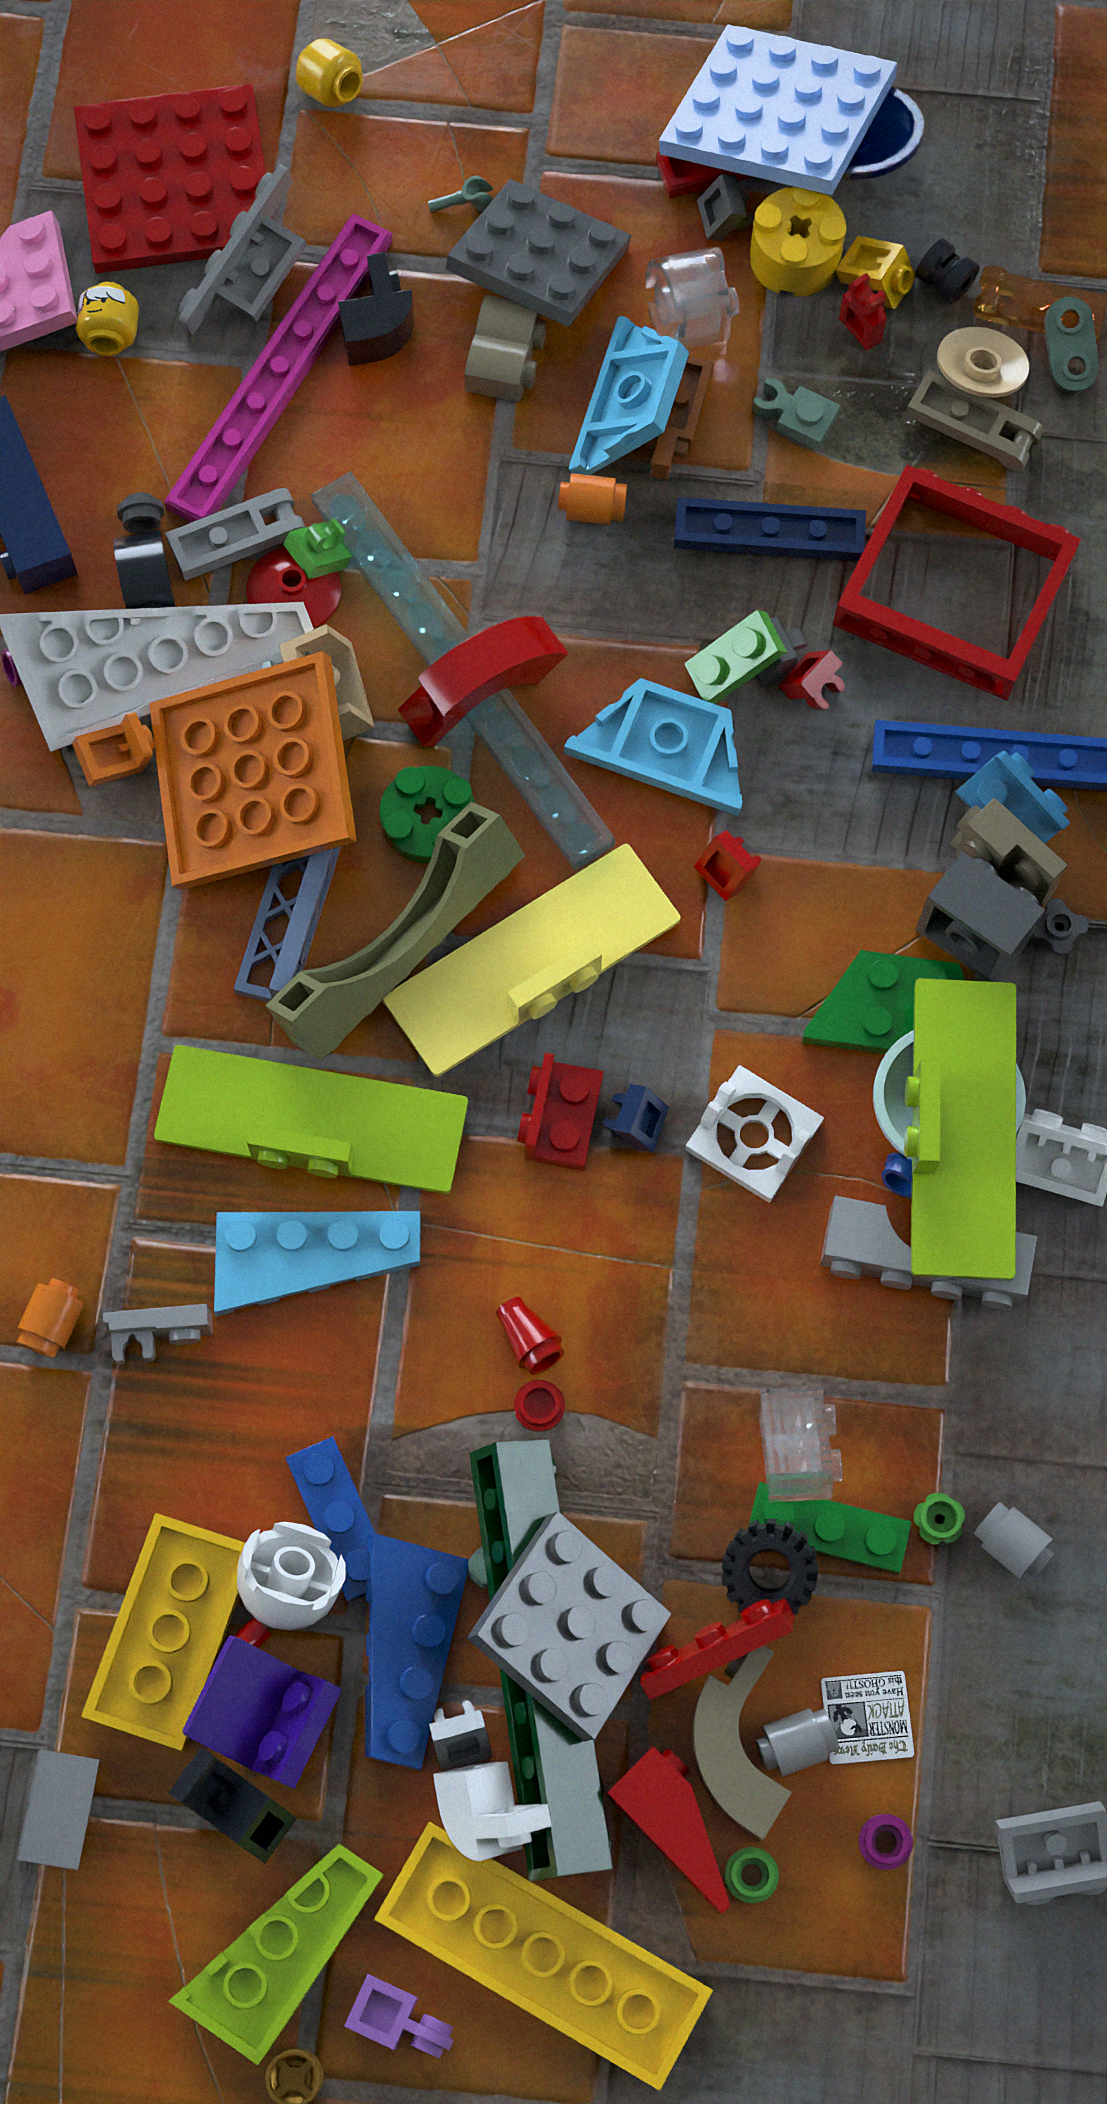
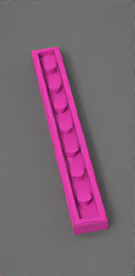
M352 213L164 501L166 510L191 523L219 511L340 324L338 302L356 299L368 281L367 255L386 253L393 242L392 232Z

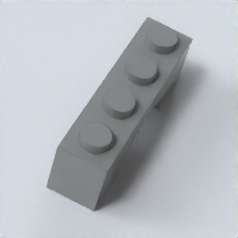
M835 1195L830 1207L820 1266L831 1268L830 1273L841 1278L860 1279L861 1274L881 1278L880 1283L890 1288L910 1289L911 1284L932 1288L931 1294L940 1298L958 1300L961 1299L962 1295L982 1298L981 1304L986 1307L1010 1310L1012 1305L1020 1306L1028 1296L1037 1236L1016 1232V1275L1011 1281L913 1276L911 1274V1247L905 1244L895 1233L889 1221L886 1206Z

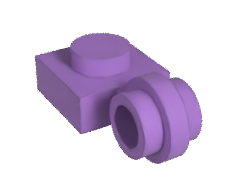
M369 1974L365 1978L344 2026L393 2050H397L404 2031L407 2030L414 2034L410 2045L439 2059L444 2048L450 2050L454 2041L449 2038L453 2026L425 2013L420 2023L410 2019L418 2002V1997Z

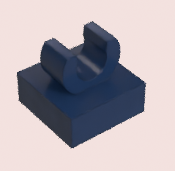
M630 1084L627 1094L618 1093L612 1097L611 1101L621 1108L617 1120L604 1119L603 1125L615 1135L621 1136L636 1150L653 1153L669 1106L649 1088Z

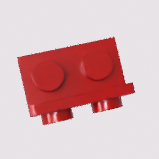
M547 1052L544 1054L542 1067L532 1066L527 1095L535 1096L532 1114L522 1113L517 1142L525 1144V1160L584 1171L604 1071L555 1062V1054Z

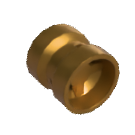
M301 2048L286 2050L274 2057L269 2064L265 2076L266 2090L277 2104H307L315 2099L322 2089L324 2082L323 2066L318 2057L309 2050Z

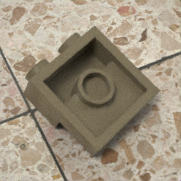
M993 798L983 809L977 805L972 807L958 822L956 827L960 831L950 842V845L956 850L954 860L956 861L959 855L964 852L972 859L978 857L987 861L995 868L999 878L1012 887L1020 886L1025 888L1037 898L1039 906L1043 907L1051 900L1068 865L996 798Z

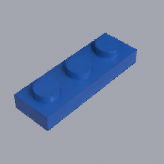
M332 1436L285 1458L316 1530L332 1541L329 1549L336 1555L337 1559L339 1560L340 1555H342L345 1561V1581L342 1591L347 1602L350 1603L366 1596V1579H370V1553H367V1533L375 1532Z

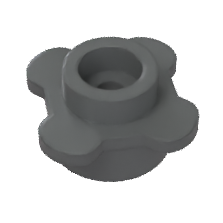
M1051 899L1047 902L1046 912L1042 915L1032 937L1038 939L1045 948L1052 950L1056 955L1064 956L1071 952L1072 944L1078 935H1084L1088 931L1089 922L1085 916L1075 915L1067 909L1066 903L1062 899ZM1055 924H1062L1064 929L1062 931L1056 930Z

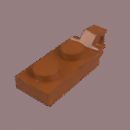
M688 356L664 433L645 443V449L654 451L651 460V477L668 481L674 457L686 458L688 449H691L712 376L714 362Z

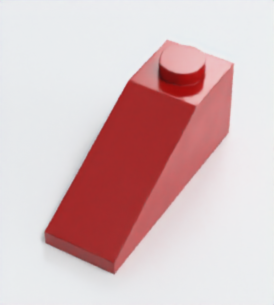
M653 1746L607 1792L606 1796L719 1914H723L730 1907V1903L692 1786L684 1778L690 1770L669 1748L661 1754Z

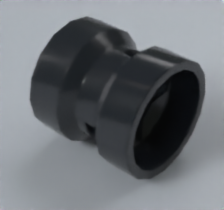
M942 238L935 242L923 256L916 269L915 276L925 285H935L939 288L941 297L954 304L971 287L979 273L980 266L969 257L961 258L955 252V247Z

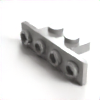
M279 164L273 174L268 172L263 176L256 188L255 197L257 198L248 212L242 211L234 220L230 229L232 237L222 251L216 250L209 258L204 269L206 276L197 290L192 288L184 296L179 306V312L181 313L179 320L184 330L194 335L218 298L257 322L307 246L303 238L271 219V216L293 184L290 171L284 165Z

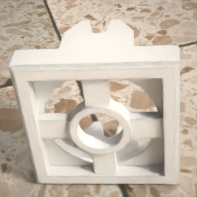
M739 1065L729 1081L720 1086L713 1102L710 1101L701 1118V1123L686 1144L685 1150L770 1203L823 1123L824 1117ZM745 1098H762L767 1100L758 1115H749L742 1118L727 1109L731 1104ZM780 1110L786 1114L792 1127V1142L789 1147L774 1138V1129L771 1123ZM718 1123L734 1132V1141L737 1147L729 1159L723 1154L717 1141ZM748 1123L763 1125L768 1132L767 1143L760 1148L747 1147L740 1139L741 1128ZM768 1153L779 1160L776 1165L764 1170L742 1168L750 1156Z

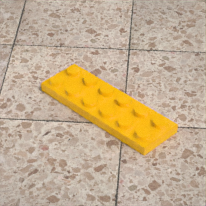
M431 1822L426 1826L374 1918L379 1923L659 2091L713 1992L711 1988L541 1887L529 1882V1880L492 1858L482 1861L467 1858L454 1846L447 1832Z

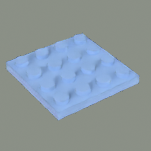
M727 25L659 139L660 154L832 195L896 79L897 62L839 50L830 46L799 41L785 36L750 30L746 27Z

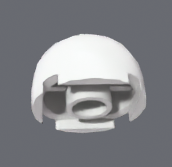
M291 1522L275 1523L272 1530L264 1531L260 1534V1529L253 1532L243 1547L237 1570V1589L245 1608L258 1621L272 1628L289 1631L306 1628L326 1616L340 1594L345 1581V1561L342 1555H340L338 1560L336 1555L329 1549L332 1541L323 1533L307 1525Z

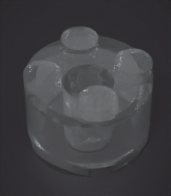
M719 247L702 248L650 260L647 265L645 285L646 288L654 286L655 301L647 303L653 330L660 336L666 335L679 341L686 349L724 342L726 339H729L731 316L739 314V298L735 288H728L724 275V257Z

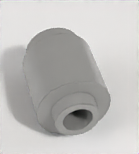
M1001 1502L993 1508L974 1532V1535L983 1542L981 1548L1019 1579L1027 1572L1036 1578L1054 1556V1553L1047 1548L1053 1538L1014 1506L1009 1510Z
M808 1708L763 1725L762 1732L764 1737L756 1740V1745L766 1770L769 1771L776 1768L780 1777L829 1759V1753L839 1750V1743L834 1728L824 1708L815 1712Z

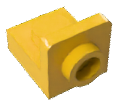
M863 236L856 237L835 269L840 283L849 285L867 273L870 276V288L879 292L882 290L885 293L886 303L884 305L890 309H896L903 296L911 289L915 279V272L904 245Z

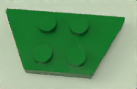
M860 950L805 1028L802 1043L886 1054L900 1038L914 1030V985L916 980L919 978L965 980L959 963Z

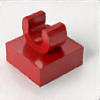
M832 650L808 652L778 686L790 700L805 698L811 708L826 710L830 705L822 697L821 689L824 684L832 693L842 692L845 689L842 679L834 674L843 663Z
M727 830L712 839L693 866L725 902L739 894L761 862V858L758 855L752 858L742 847L745 841L741 837L734 838Z

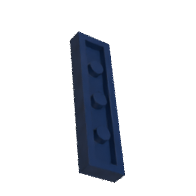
M677 497L674 548L859 561L865 549L866 510Z

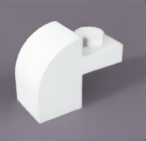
M508 1762L475 1763L433 1774L440 1816L444 1828L454 1846L471 1860L482 1861L521 1850L522 1844L532 1841L530 1832L551 1827L548 1804L515 1805Z

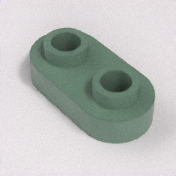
M1063 297L1051 305L1044 318L1050 374L1054 384L1059 389L1068 393H1078L1087 389L1095 381L1099 372L1093 315L1090 307L1083 300L1077 297ZM1066 312L1075 314L1078 320L1077 326L1074 328L1065 327L1061 321L1062 314ZM1078 359L1083 363L1084 371L1081 375H1073L1069 372L1068 362L1070 360Z

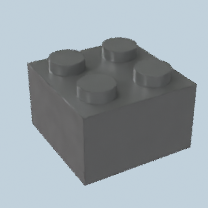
M962 852L927 896L915 930L986 981L999 982L1029 943L1045 909L1039 906L1037 898L1031 892L1020 886L1012 887L999 878L995 868L987 861L978 857L972 859Z

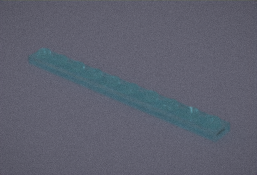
M351 471L311 494L312 504L325 522L328 524L331 519L336 518L345 530L346 536L341 543L351 554L352 560L429 667L451 649L470 638L469 634ZM507 688L483 700L464 716L574 871L615 846L613 834Z

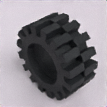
M767 1518V1523L759 1524V1520L751 1522L746 1530L741 1528L736 1532L733 1541L729 1542L722 1564L723 1573L721 1578L723 1587H727L726 1596L730 1602L736 1601L739 1604L738 1611L742 1612L750 1605L764 1599H769L771 1604L786 1598L791 1610L796 1615L799 1613V1608L802 1605L806 1607L811 1600L818 1576L817 1553L814 1545H809L808 1536L803 1531L797 1533L794 1530V1524L787 1521L785 1525L776 1524L777 1519ZM773 1551L786 1558L791 1568V1575L784 1585L774 1589H767L759 1586L752 1579L749 1565L752 1559L759 1553Z

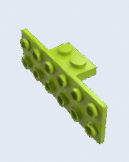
M919 978L914 985L913 1077L907 1076L905 1086V1106L913 1107L912 1126H906L904 1140L905 1157H912L911 1274L918 1277L1011 1281L1016 1275V985L1008 982Z
M176 1045L171 1058L154 1137L160 1143L254 1159L263 1166L275 1169H286L287 1166L307 1169L309 1173L325 1178H336L337 1175L449 1194L452 1188L468 1109V1098L440 1091Z

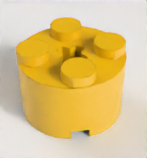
M788 187L778 190L769 195L760 204L754 216L750 264L756 278L766 288L776 293H780V290L795 292L794 297H806L822 291L834 280L836 275L835 269L841 262L846 235L844 214L838 204L827 194L799 187Z

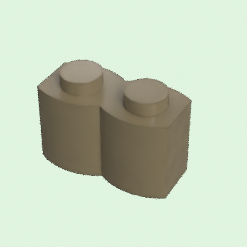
M485 295L464 373L465 392L520 402L524 388L532 389L537 369V361L531 360L534 349L542 350L545 342L547 322L540 320L539 313L510 299Z

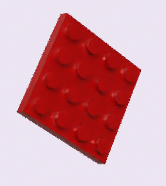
M253 83L73 106L95 274L209 259L216 250L222 251L232 237L230 229L234 220L242 211H249L257 198L255 197L256 188L266 174Z

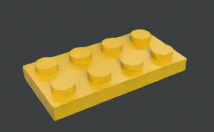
M155 1513L82 1712V1718L182 1752L185 1751L189 1738L183 1735L182 1730L217 1661L240 1596L237 1589V1570L240 1555L246 1544L245 1542Z

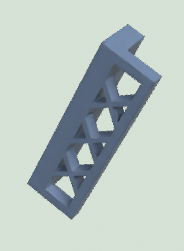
M342 846L294 859V861L287 865L286 862L272 865L234 986L235 994L269 1002L300 971L304 970ZM300 869L303 879L298 895L286 902L278 888L280 881L285 876ZM276 897L280 905L272 909ZM286 913L290 921L284 940L272 947L264 933L267 923ZM262 942L267 950L258 954ZM272 958L276 966L269 988L249 984L253 968Z

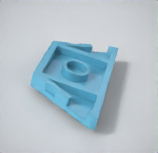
M624 316L617 318L568 468L569 471L577 474L591 475L664 433L689 355V351L679 341L666 335L660 336L649 327L644 326L640 328Z
M640 678L623 692V696L618 702L609 704L595 716V722L577 737L575 735L571 736L564 746L565 755L730 814L739 816L743 802L739 789L738 762L733 741L734 730L731 710Z

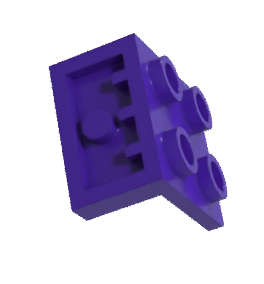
M229 1636L182 1732L188 1738L250 1770L295 1789L342 1689L327 1680L301 1672L238 1637Z

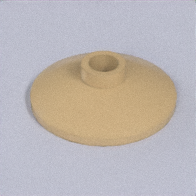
M983 327L957 329L946 335L938 348L937 362L943 375L957 388L973 395L991 398L1010 395L1024 385L1029 373V361L1024 350L1013 339L993 329Z

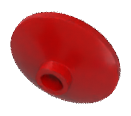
M284 546L268 552L253 566L248 576L246 594L249 604L304 602L312 626L316 629L326 623L336 611L341 598V582L337 571L309 579ZM290 578H299L301 580L295 587H288L284 584Z

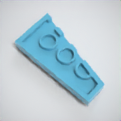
M420 1211L217 1212L215 1315L220 1316L232 1313L235 1309L255 1304L260 1306L280 1301L279 1298L307 1291L312 1293L328 1289L330 1285L354 1279L360 1281L420 1266Z

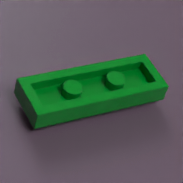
M759 1482L748 1528L749 1524L756 1520H759V1524L767 1523V1518L777 1519L776 1524L785 1525L787 1521L794 1524V1530L797 1533L803 1531L808 1536L809 1545H814L816 1553L819 1555L898 1575L901 1572L912 1522Z

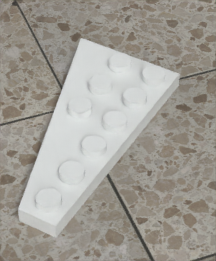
M304 602L0 614V629L50 752L72 744L76 736L121 724L125 714L136 712L138 718L150 714V702L263 668L262 663L268 660L278 664L282 663L283 659L279 645L314 630Z

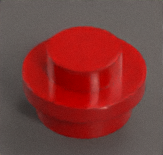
M530 1381L524 1384L516 1393L514 1398V1414L518 1422L530 1431H549L556 1427L564 1416V1396L560 1389L549 1381Z

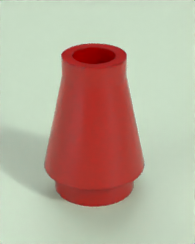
M520 1296L509 1299L497 1309L496 1316L502 1323L520 1368H527L531 1375H537L553 1367L563 1357L565 1351L560 1345L562 1337L533 1312Z

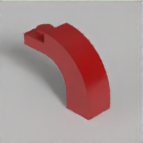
M525 616L501 622L463 641L427 668L418 677L422 685L398 708V711L422 746L434 747L469 711L483 700L511 686L537 685L569 653L543 617Z

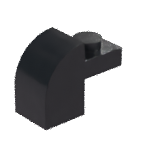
M385 252L367 255L372 296L338 302L341 329L349 366L381 361L393 356L406 345L413 331L412 290L401 291L397 269L388 270Z
M161 530L115 538V560L126 609L176 607Z
M202 1747L184 1768L180 1777L168 1792L263 1863H266L297 1819L284 1807Z

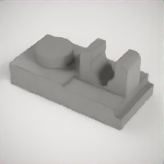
M207 1304L103 1313V1323L111 1333L112 1357L119 1365L125 1364V1350L131 1344L132 1339H136L142 1345V1354L145 1362H152L156 1357L155 1337L169 1338V1343L174 1345H189L200 1342L201 1335L213 1334L212 1314Z

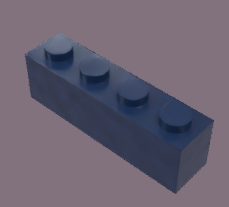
M5 395L0 397V538H2L7 551L0 553V560L8 580L18 578L24 594L78 575L65 537Z

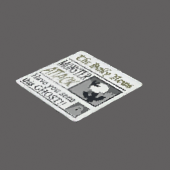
M903 1671L829 1677L821 1680L824 1709L830 1718L839 1743V1750L829 1753L832 1764L914 1756L906 1681Z

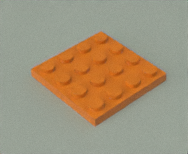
M323 651L149 703L173 887L184 890L357 842L332 662L329 655Z

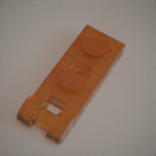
M990 265L982 269L979 280L982 292L976 296L973 306V313L976 317L1045 333L1044 318L1051 305L1063 297H1077L1083 300L1091 309L1097 345L1106 311L1107 295L1009 274L1007 270L999 266ZM999 296L1013 297L1012 303L1002 301ZM1071 312L1062 314L1061 321L1065 327L1074 328L1077 326L1078 320L1075 314Z

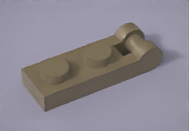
M930 370L926 372L906 411V416L999 459L1004 467L1017 472L1024 469L1030 458L1029 448L1039 442L1044 432L1043 426L1035 419L988 397L967 393L957 388L947 378ZM1003 429L1013 433V441L1000 436Z

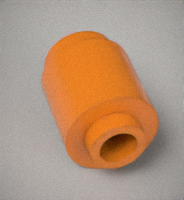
M571 473L570 482L561 481L558 510L566 511V521L611 526L612 521L623 522L627 484L616 483V478Z
M54 1278L50 1279L48 1286L37 1283L17 1327L21 1333L16 1343L38 1354L55 1359L59 1348L65 1349L85 1303L76 1298L79 1289Z

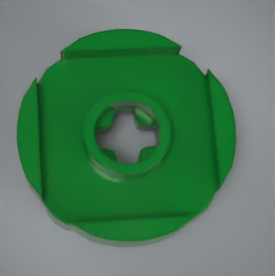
M437 766L406 767L397 773L395 780L387 786L383 793L379 814L382 830L399 855L418 863L430 862L437 835L470 802L476 804L470 783L466 779L459 777L456 773ZM425 805H434L436 811L442 813L441 818H432L430 824L421 823V815L416 813L419 808H424Z

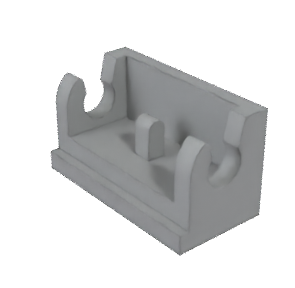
M47 1750L38 1751L16 1860L78 1870L99 1759Z

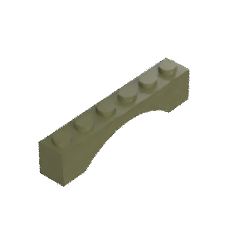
M470 802L437 835L432 857L421 884L406 908L385 932L367 947L342 961L322 968L300 971L265 1005L294 1045L322 1061L341 1044L342 1040L366 1016L375 1010L377 1004L399 982L408 977L411 970L433 948L437 947L444 940L445 936L467 914L471 913L478 903L501 880L510 874L511 870L526 855L501 815Z

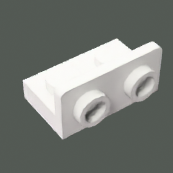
M1034 1109L1033 1115L1024 1113L1023 1120L1016 1133V1181L1103 1207L1107 1194V1129L1088 1123H1083L1081 1130L1063 1125V1117L1041 1109Z

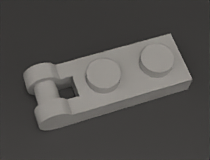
M286 488L273 490L165 533L167 542L184 580L192 579L282 542L284 543L290 531L305 528L306 526L301 516H295L292 509L295 502L289 490ZM269 515L275 516L277 522L266 526L262 518Z

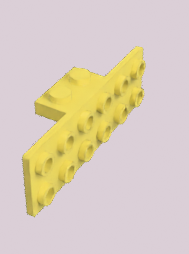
M623 844L394 988L383 998V1003L433 1076L440 1077L531 1018L538 1019L544 1016L557 1005V1001L571 992L578 993L588 988L598 979L599 974L678 925L681 916L630 845Z

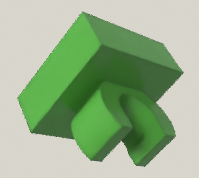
M336 518L331 519L328 524L326 522L315 523L305 528L290 531L283 543L309 579L346 569L352 557L341 543L346 536V532Z

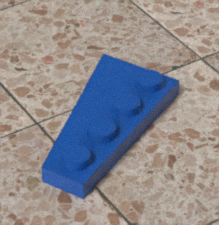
M367 1533V1553H370V1579H366V1602H369V1634H366V1656H369V1684L365 1686V1757L421 1770L430 1733L429 1724L432 1723L468 1572L469 1559L384 1535Z

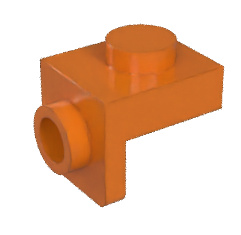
M136 712L125 714L119 725L76 736L72 743L89 787L143 772L154 752L152 734L146 725H141Z

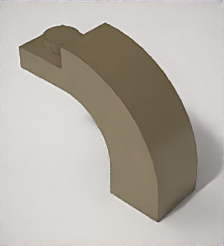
M766 1646L757 1648L729 1663L723 1673L732 1679L728 1686L712 1675H709L696 1702L691 1729L694 1763L708 1796L729 1821L759 1842L764 1840L792 1793L764 1775L750 1762L743 1750L739 1736V1717L743 1704L774 1654V1651Z

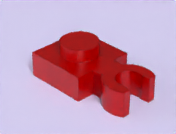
M865 273L850 283L849 291L843 294L839 319L868 351L882 342L887 317L882 306L886 303V295L882 290L877 294L872 292L869 286L870 276Z

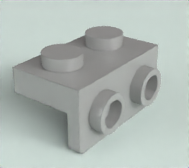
M1101 1801L995 1820L1003 1879L1016 1903L1041 1905L1050 1902L1056 1896L1072 1893L1095 1895L1106 1890L1107 1814Z

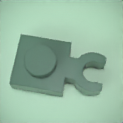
M766 378L763 392L773 396L775 399L767 402L755 397L752 411L762 418H779L777 424L778 432L818 451L839 416L841 405L800 385L795 394L791 395L786 392L784 385L774 378Z

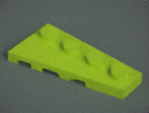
M338 1844L292 1886L280 1900L252 1923L241 1936L213 1959L201 1973L168 2002L252 2062L260 2065L385 1875L341 1844Z

